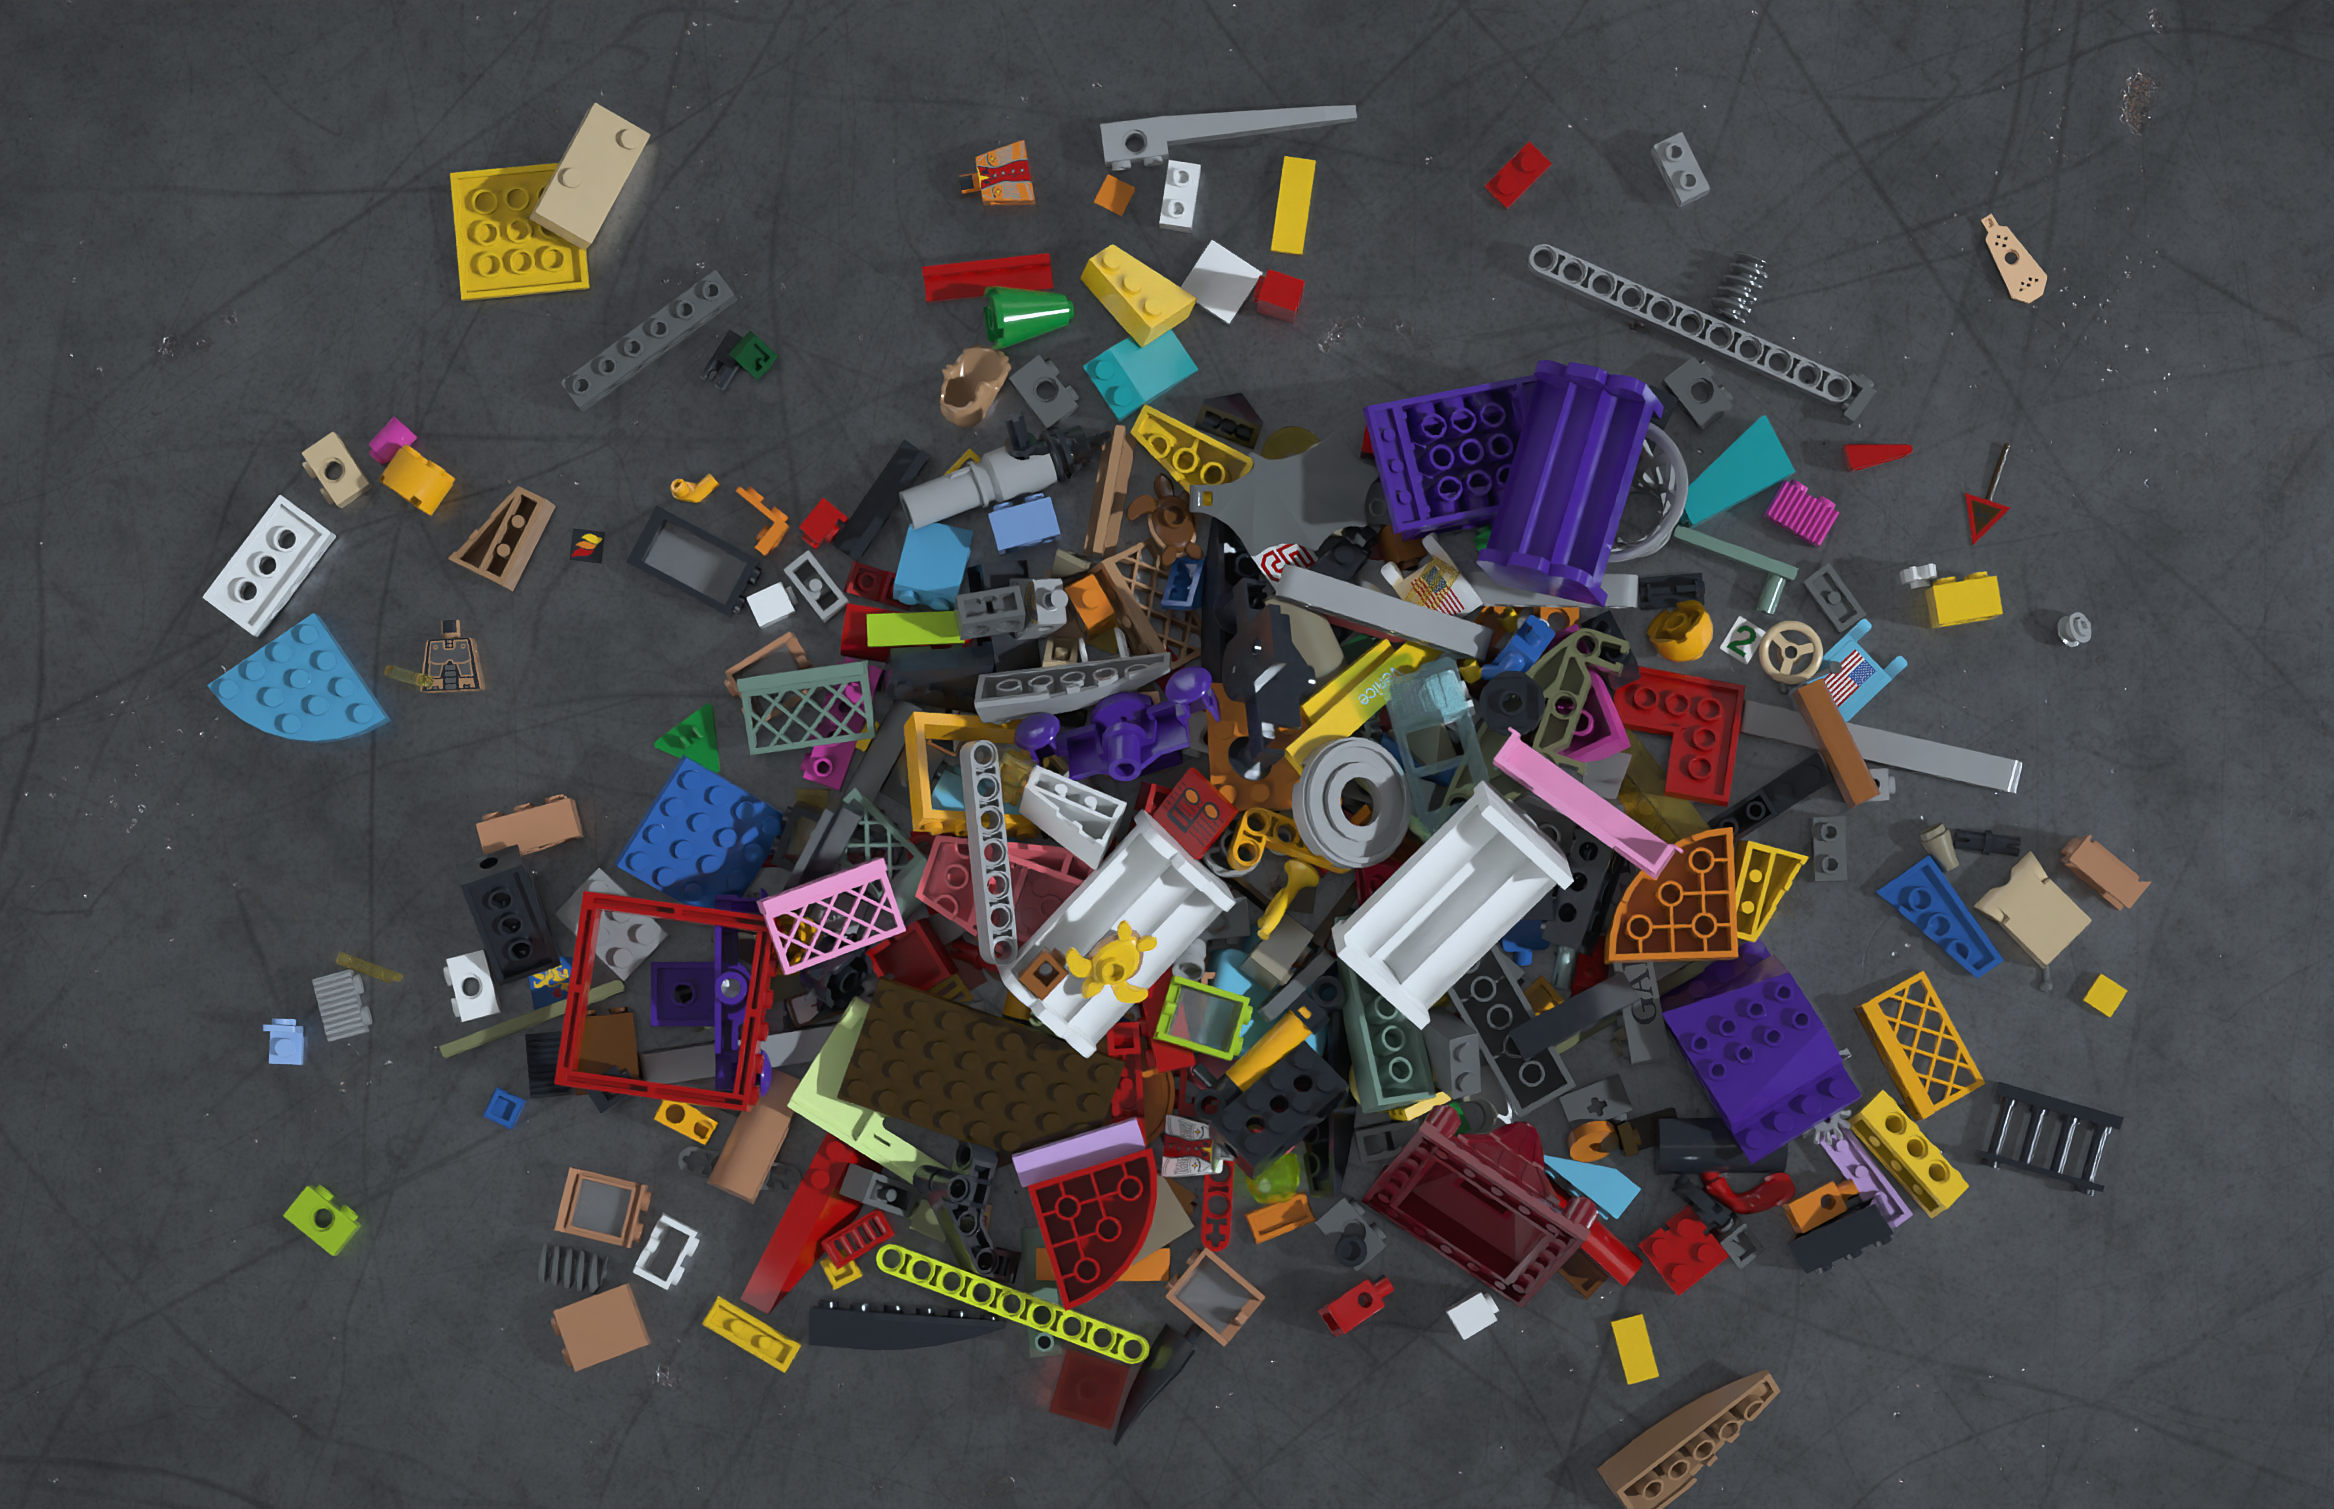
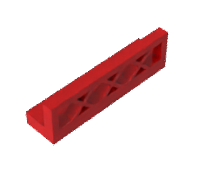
M1049 253L922 267L927 303L984 297L985 287L993 285L1036 291L1054 290Z

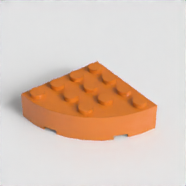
M1211 683L1210 688L1213 689L1220 702L1221 721L1216 722L1211 711L1209 712L1206 709L1211 784L1239 810L1238 813L1246 812L1254 807L1264 808L1269 811L1291 810L1294 783H1299L1301 776L1284 756L1275 765H1272L1269 775L1259 781L1246 780L1239 776L1231 767L1228 759L1230 744L1238 737L1248 736L1245 703L1232 701L1228 698L1222 683ZM1301 718L1302 728L1299 730L1278 727L1274 731L1275 739L1266 748L1284 750L1310 726Z
M1733 827L1707 830L1676 842L1675 845L1684 852L1681 854L1676 851L1656 880L1641 869L1637 871L1622 891L1611 914L1605 938L1604 964L1733 960L1738 957Z

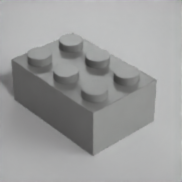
M598 868L554 915L577 936L583 891L625 897L631 896L603 869ZM602 911L595 954L623 981L628 982L672 935L654 918Z

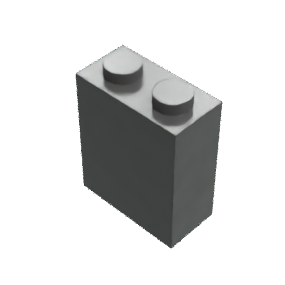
M1443 1006L1428 1009L1430 1022L1421 1032L1434 1085L1452 1100L1481 1092L1478 1032Z

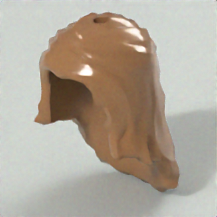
M979 344L965 348L963 354L956 359L955 364H948L946 369H942L944 382L940 395L941 414L949 422L964 428H972L983 421L1011 369V365L1008 363V356H1005L1002 351L993 350L992 347H983Z

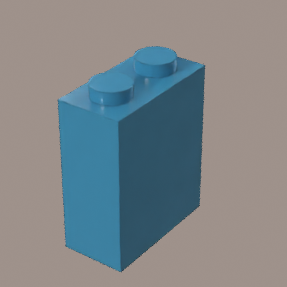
M935 522L913 530L909 524L894 582L893 599H898L907 605L920 604L929 606L939 612L954 611L955 597L960 595L972 548L974 531Z

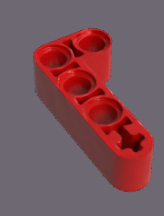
M1223 1160V1164L1227 1166L1229 1171L1228 1177L1224 1181L1217 1182L1211 1178L1210 1174L1204 1175L1201 1239L1204 1247L1213 1252L1222 1251L1230 1241L1234 1177L1233 1161ZM1216 1195L1222 1196L1227 1202L1226 1209L1220 1214L1212 1213L1208 1208V1201ZM1207 1217L1216 1220L1227 1218L1226 1225L1219 1223V1232L1225 1235V1239L1220 1240L1218 1246H1213L1212 1241L1206 1239V1235L1213 1231V1222L1207 1224Z

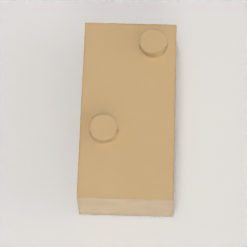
M594 103L587 110L529 219L579 248L587 249L596 237L651 134L601 105Z

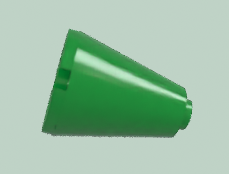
M994 285L985 287L984 298H990L989 306L983 307L984 321L989 342L995 341L992 346L993 350L1003 349L1068 325L1069 319L1074 317L1073 303L1071 299L1067 300L1065 294Z

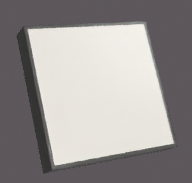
M1211 238L1179 287L1198 298L1195 305L1230 327L1255 290L1259 276H1264L1265 272Z

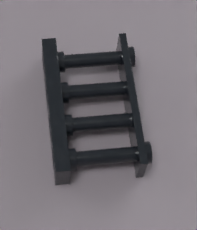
M1994 1083L1992 1094L2000 1096L1998 1102L2001 1105L1988 1152L1976 1150L1974 1156L1982 1158V1165L2000 1169L2001 1164L2074 1184L2075 1192L2093 1196L2094 1190L2098 1192L2104 1191L2105 1186L2093 1183L2106 1134H2110L2111 1129L2120 1130L2124 1117L2006 1083ZM2018 1102L2031 1105L2029 1111L2032 1114L2019 1161L2002 1157L2000 1154L2013 1107H2017ZM2049 1111L2062 1114L2060 1120L2063 1123L2050 1170L2031 1165L2044 1116H2048ZM2080 1120L2093 1123L2091 1129L2094 1132L2081 1179L2062 1174L2075 1125H2079Z

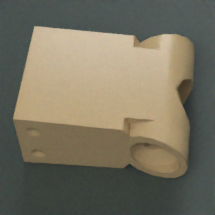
M2031 851L2011 869L2008 884L1990 889L1973 906V909L1979 914L2000 925L2042 969L2048 966L2092 921L2047 877L2042 866Z

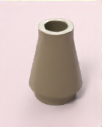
M1942 822L1929 826L1919 833L1922 839L1920 844L1937 863L1942 873L1950 871L1959 865L1949 828H1945Z

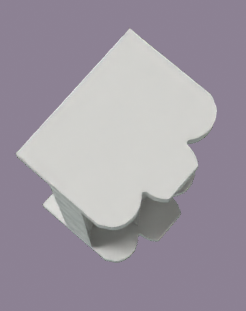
M1482 780L1473 789L1474 795L1346 921L1340 920L1331 929L1337 956L1421 1030L1430 1022L1428 1009L1556 884L1565 890L1574 881L1566 855L1549 836L1540 831L1535 822L1512 800H1506L1495 787L1485 780Z
M1144 809L1134 817L1137 826L1102 861L1097 871L1094 870L1018 950L1015 960L1007 965H997L1004 985L1021 1002L1028 1006L1038 1019L1060 1038H1064L1086 1058H1089L1097 1049V1042L1135 1003H1123L1117 1000L1110 985H1104L1102 992L1095 997L1084 999L1081 993V986L1087 977H1076L1070 970L1069 974L1042 1001L1018 979V973L1045 946L1050 951L1055 947L1064 955H1066L1069 948L1074 947L1083 958L1088 959L1092 948L1102 939L1117 933L1118 924L1126 920L1131 925L1132 930H1136L1139 933L1140 937L1149 935L1157 938V946L1153 950L1143 952V962L1138 973L1133 978L1126 980L1131 985L1144 987L1148 990L1223 910L1228 912L1236 903L1227 885L1200 860H1195ZM1043 964L1039 970L1043 974H1048L1052 971V967L1049 964Z

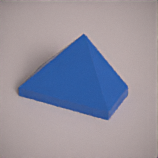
M1187 555L1180 559H1175L1162 598V609L1193 611L1202 607L1206 556H1203L1201 560H1192Z

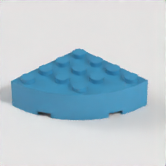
M312 613L207 685L221 703L243 721L264 732L293 741L326 743L346 740L367 734L391 721L321 617L315 613Z

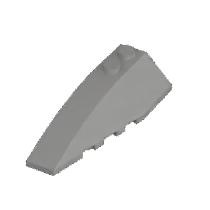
M1171 652L981 674L978 678L974 700L975 709L983 723L992 722L996 725L1008 723L1010 720L1025 719L1039 712H1047L1054 715L1097 704L1110 695L1137 689L1167 674L1171 669Z

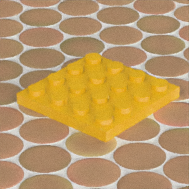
M559 163L450 173L462 301L590 289L586 249L579 248L529 219Z

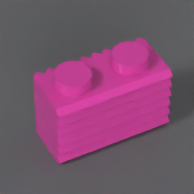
M1791 479L1789 483L1784 480L1762 516L1818 548L1839 514L1838 511L1834 510L1836 505L1823 496L1819 495L1817 499L1806 493L1808 488L1796 480Z

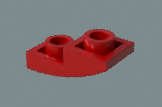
M852 561L843 592L909 611L911 606L900 602L898 599H893L896 573Z

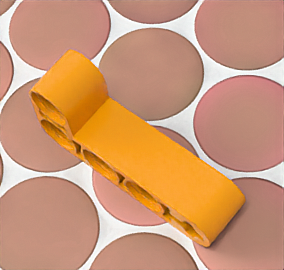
M1260 807L1250 808L1239 818L1227 852L1228 864L1236 871H1246L1260 860L1264 847L1336 873L1344 874L1352 870L1334 867L1332 862L1321 855L1315 856L1302 840L1294 819ZM1248 817H1255L1259 820L1261 824L1260 831H1253L1248 827ZM1279 828H1285L1290 832V842L1280 840L1278 837ZM1239 847H1245L1250 851L1251 860L1249 862L1242 861L1238 857L1237 850Z

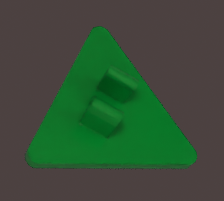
M709 703L705 704L656 740L654 746L680 759L684 754L711 771L718 773L720 766L713 706Z

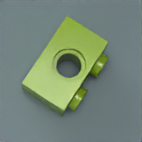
M318 1184L316 1188L313 1185H307L283 1216L330 1255L337 1256L362 1226L356 1221L359 1216L348 1206L343 1205L340 1208L331 1201L334 1195L322 1185ZM321 1209H327L332 1214V1222L328 1227H322L317 1221V1214Z

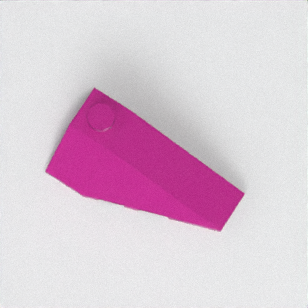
M1575 624L1555 633L1556 635L1548 644V652L1579 630L1578 625ZM1585 640L1580 641L1577 645V650L1582 654H1589L1590 651ZM1588 666L1586 668L1591 676V687L1569 748L1558 752L1560 755L1583 763L1603 760L1631 747L1620 716L1599 670ZM1561 700L1557 703L1555 710L1559 714L1566 715L1572 712L1574 705L1569 700Z

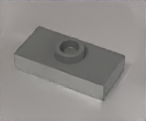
M1827 563L1802 581L1805 588L1839 634L1866 615L1830 563Z

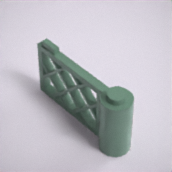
M854 788L843 801L849 804L855 798L864 807V820H861L859 824H864L865 842H849L847 847H865V861L870 860V847H888V865H886L888 878L904 923L924 903L916 898L915 895L928 856L920 851L865 796ZM869 813H870L876 820H869ZM869 824H882L887 829L888 842H870ZM892 835H893L899 842H892ZM892 847H905L914 857L907 865H893ZM847 848L839 861L844 868L854 866L847 859ZM893 870H901V871L893 878ZM869 882L866 889L879 901L883 889L880 891L874 884ZM886 899L883 905L889 908V905H888V902H887V899ZM883 909L880 910L888 921L893 924L895 923L891 913Z

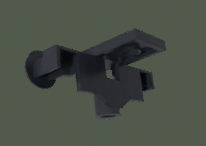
M1242 578L1233 587V593L1221 594L1215 600L1213 615L1219 627L1226 633L1234 636L1227 643L1222 662V684L1228 698L1232 701L1245 703L1248 736L1238 737L1230 744L1228 759L1231 767L1239 776L1246 780L1259 781L1266 778L1271 771L1272 765H1275L1285 755L1284 750L1266 748L1275 739L1274 731L1278 727L1295 730L1302 728L1299 698L1308 697L1312 693L1316 675L1313 666L1307 665L1293 644L1290 617L1288 614L1281 613L1280 605L1268 604L1264 609L1258 610L1253 609L1250 604L1259 595V592L1267 586L1266 581Z

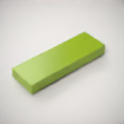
M954 611L867 614L868 647L965 644V640H960Z

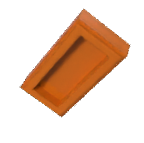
M1304 1190L1245 1214L1256 1244L1316 1221Z

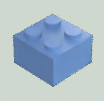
M1043 493L1024 498L1025 503L1013 506L1012 502H1006L993 507L994 512L988 513L1000 556L1062 539L1051 497L1044 498Z

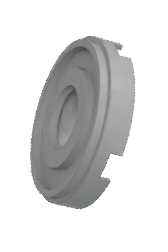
M1350 737L1336 739L1315 748L1304 759L1302 765L1305 767L1299 783H1294L1292 790L1293 817L1302 840L1315 856L1321 855L1332 862V866L1337 868L1354 869L1370 867L1384 861L1395 852L1403 841L1411 817V793L1401 766L1384 747L1365 738ZM1357 777L1367 783L1372 793L1374 806L1370 822L1363 827L1351 824L1345 818L1340 804L1341 792L1345 784Z

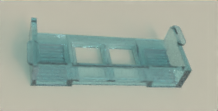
M1450 657L1424 663L1420 666L1419 671L1379 682L1424 843L1466 802L1427 813L1418 778L1468 764L1474 788L1482 780L1490 783L1456 661H1453ZM1455 720L1465 755L1415 768L1405 734Z

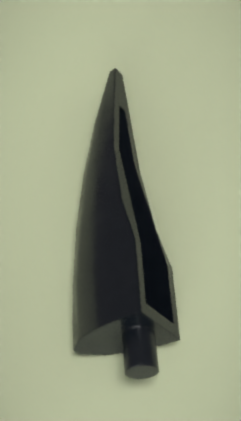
M1167 1323L1165 1324L1163 1330L1152 1344L1149 1354L1143 1361L1132 1384L1120 1416L1113 1445H1119L1145 1408L1186 1367L1200 1347L1195 1342L1204 1330L1193 1323L1184 1335Z

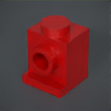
M822 498L799 526L800 530L804 532L801 539L815 550L825 541L830 544L841 530L837 525L840 522L846 525L849 518L826 499Z

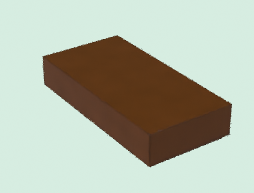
M1579 1248L1557 1271L1586 1300L1609 1277Z

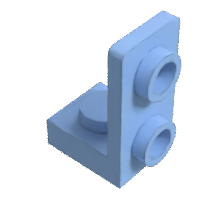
M272 1018V1025L263 1024V1031H270L269 1063L303 1065L305 1026H296V1019Z

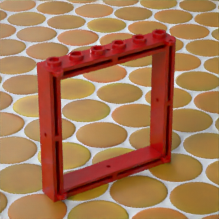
M583 891L554 1084L751 1113V1109L753 1106H757L759 1099V1087L755 1086L756 1075L762 1073L764 1065V1055L760 1054L761 1041H767L769 1022H764L766 1009H771L773 1004L774 991L769 990L771 977H776L779 962L778 958L774 957L775 948L764 916ZM602 911L757 932L733 1093L577 1072ZM774 917L773 920L777 931L783 933V926H780L779 919Z

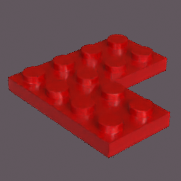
M1638 666L1641 678L1614 690L1613 703L1625 729L1672 737L1663 796L1727 807L1746 685Z

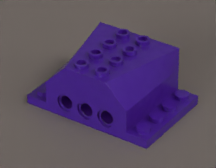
M1535 375L1370 405L1363 409L1394 534L1402 533V542L1425 538L1433 532L1441 535L1494 523L1537 382Z
M1758 937L1756 942H1747L1738 947L1737 958L1733 960H1717L1705 967L1704 972L1659 997L1662 1009L1661 1014L1667 1034L1751 1165L1862 1098L1861 1093L1844 1069L1843 1060L1822 1021L1790 972L1774 954L1771 955L1760 937Z

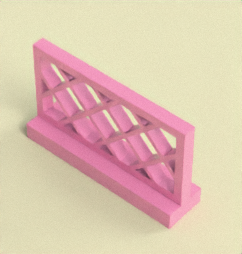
M876 857L756 901L760 913L764 916L784 975L794 973L906 931L886 874L887 867L884 858ZM880 879L883 888L879 902L863 896L868 883ZM861 886L858 893L851 890L853 888ZM847 892L856 896L849 913L833 907L839 893ZM831 897L828 904L821 901L823 899ZM861 899L876 906L869 923L853 916ZM886 899H887L889 908L883 905ZM817 903L826 907L818 925L803 918L809 904ZM801 908L798 915L790 912ZM881 909L892 914L896 927L883 931L873 926ZM831 910L846 917L839 934L823 927ZM787 914L796 919L788 936L777 931L773 920L774 917ZM851 920L867 927L861 940L856 942L843 937ZM801 921L816 928L809 945L793 939ZM871 930L878 932V934L868 937ZM821 931L837 938L832 950L826 953L813 948ZM780 937L786 939L783 946ZM841 941H843V942H845V943L848 944V945H845V946H842V947L838 948L839 945H840V943H841ZM791 942L807 949L801 962L789 966L786 952ZM811 952H813V953H815V954L818 955V956H815V957H813V958L808 959L809 956H810V954H811Z

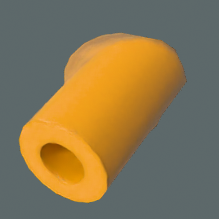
M709 473L698 483L686 482L680 478L675 479L670 485V490L673 497L679 501L698 503L715 490L719 483Z

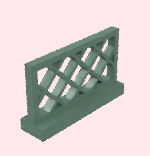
M868 660L736 679L738 692H741L750 755L876 738L877 733L868 673H870ZM861 681L863 695L854 704L841 693L848 683ZM842 684L838 690L831 685ZM824 686L835 694L825 708L810 698L817 687ZM811 688L807 694L800 691L801 689ZM787 691H794L803 698L793 713L779 703ZM779 693L776 699L769 694ZM762 695L772 703L762 717L752 710L751 696ZM837 698H840L852 707V710L843 722L828 712ZM863 701L865 711L860 708V705L863 703ZM807 702L821 712L811 727L797 717ZM775 707L790 717L780 731L766 721ZM856 711L866 718L868 732L855 733L846 726ZM824 716L839 726L832 737L825 738L815 730ZM753 718L759 721L755 727ZM793 720L807 730V733L800 742H793L784 735ZM763 724L776 734V737L769 746L757 747L756 733ZM842 730H844V731H846L848 734H850V735L838 736V735L841 733ZM811 734L818 738L814 740H807ZM780 738L786 742V744L776 745Z

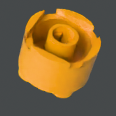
M404 444L378 480L389 489H393L409 503L432 516L453 486L455 478L445 472L440 466L431 460L428 461L416 450Z

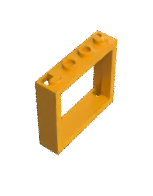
M927 712L912 713L904 724L913 831L931 832V835L951 833L958 837H968L965 811L932 809L925 738L957 741L987 740L991 743L1016 744L1014 733L1023 719L1010 720L1008 723L996 725L992 722L983 723L979 716ZM1021 749L1025 787L1035 767L1031 762L1030 752ZM983 813L981 816V824L985 829L990 824L988 813ZM1004 814L1006 837H1017L1021 841L1025 838L1036 839L1042 829L1023 815Z

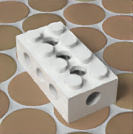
M279 495L202 598L253 636L260 638L336 538V535L288 499ZM289 533H294L296 537L295 544L291 548L284 549L282 544L283 538ZM269 559H275L276 569L273 573L265 575L263 571L264 563ZM255 584L257 588L256 596L251 600H246L244 590L247 586Z

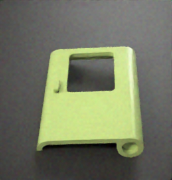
M855 996L788 1101L787 1107L913 1184L914 1172L922 1165L948 1168L886 1130L882 1125L885 1114L837 1098L870 1005Z

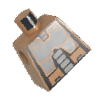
M442 620L441 639L426 641L420 685L421 692L485 691V682L476 641L473 638H461L460 620Z

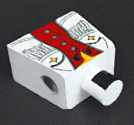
M1166 1115L1161 1176L1187 1177L1218 1174L1222 1171L1223 1160L1232 1161L1209 1137L1208 1124L1184 1116Z

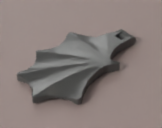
M1334 430L1326 439L1307 451L1286 458L1267 460L1254 452H1250L1248 455L1253 460V468L1246 475L1233 482L1220 485H1190V512H1203L1229 525L1239 536L1249 555L1257 556L1267 548L1279 544H1297L1316 551L1323 541L1336 530L1349 526L1365 527L1367 520L1364 503L1369 487L1379 477V471L1377 467L1366 465L1355 458L1344 441L1342 431ZM1203 491H1212V506H1203Z

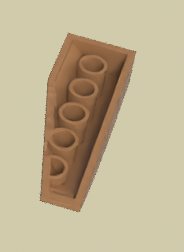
M1767 1369L1734 1381L1700 1397L1664 1418L1632 1440L1630 1444L1613 1457L1609 1458L1603 1465L1597 1468V1471L1625 1509H1663L1697 1481L1694 1476L1705 1464L1710 1467L1718 1459L1715 1453L1727 1441L1732 1444L1740 1435L1739 1431L1746 1420L1753 1421L1777 1396L1780 1389Z

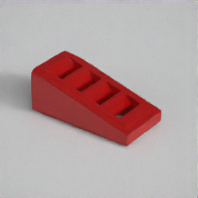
M1848 444L1842 447L1847 471H1850V473L1908 457L1913 451L1912 445Z
M876 1208L820 1243L834 1267L838 1270L888 1240L895 1233L880 1208ZM872 1219L873 1223L875 1224L876 1228L881 1234L880 1237H877V1235L875 1234L874 1230L868 1222L869 1220ZM859 1226L862 1227L870 1241L867 1245L857 1230ZM850 1233L859 1248L857 1251H854L845 1236L846 1234ZM836 1240H839L848 1255L844 1259L834 1244Z

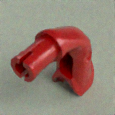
M1708 1172L1698 1174L1704 1185L1702 1190L1708 1196L1732 1212L1743 1215L1760 1213L1775 1206L1778 1207L1789 1201L1796 1192V1187L1790 1176L1784 1172L1768 1175L1762 1178L1763 1183L1747 1192L1735 1193L1729 1187L1725 1177H1721L1719 1173Z

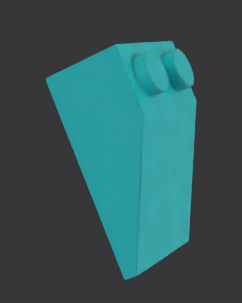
M1170 329L1143 348L1130 336L1084 365L1083 371L1116 420L1121 423L1142 409L1145 404L1148 405L1198 371V368Z

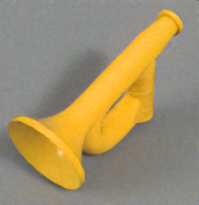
M1293 858L1286 862L1284 868L1288 875L1287 886L1276 894L1265 910L1264 915L1257 920V924L1261 928L1257 934L1261 939H1269L1270 934L1278 925L1298 891L1304 887L1317 886L1320 881V875L1312 865Z

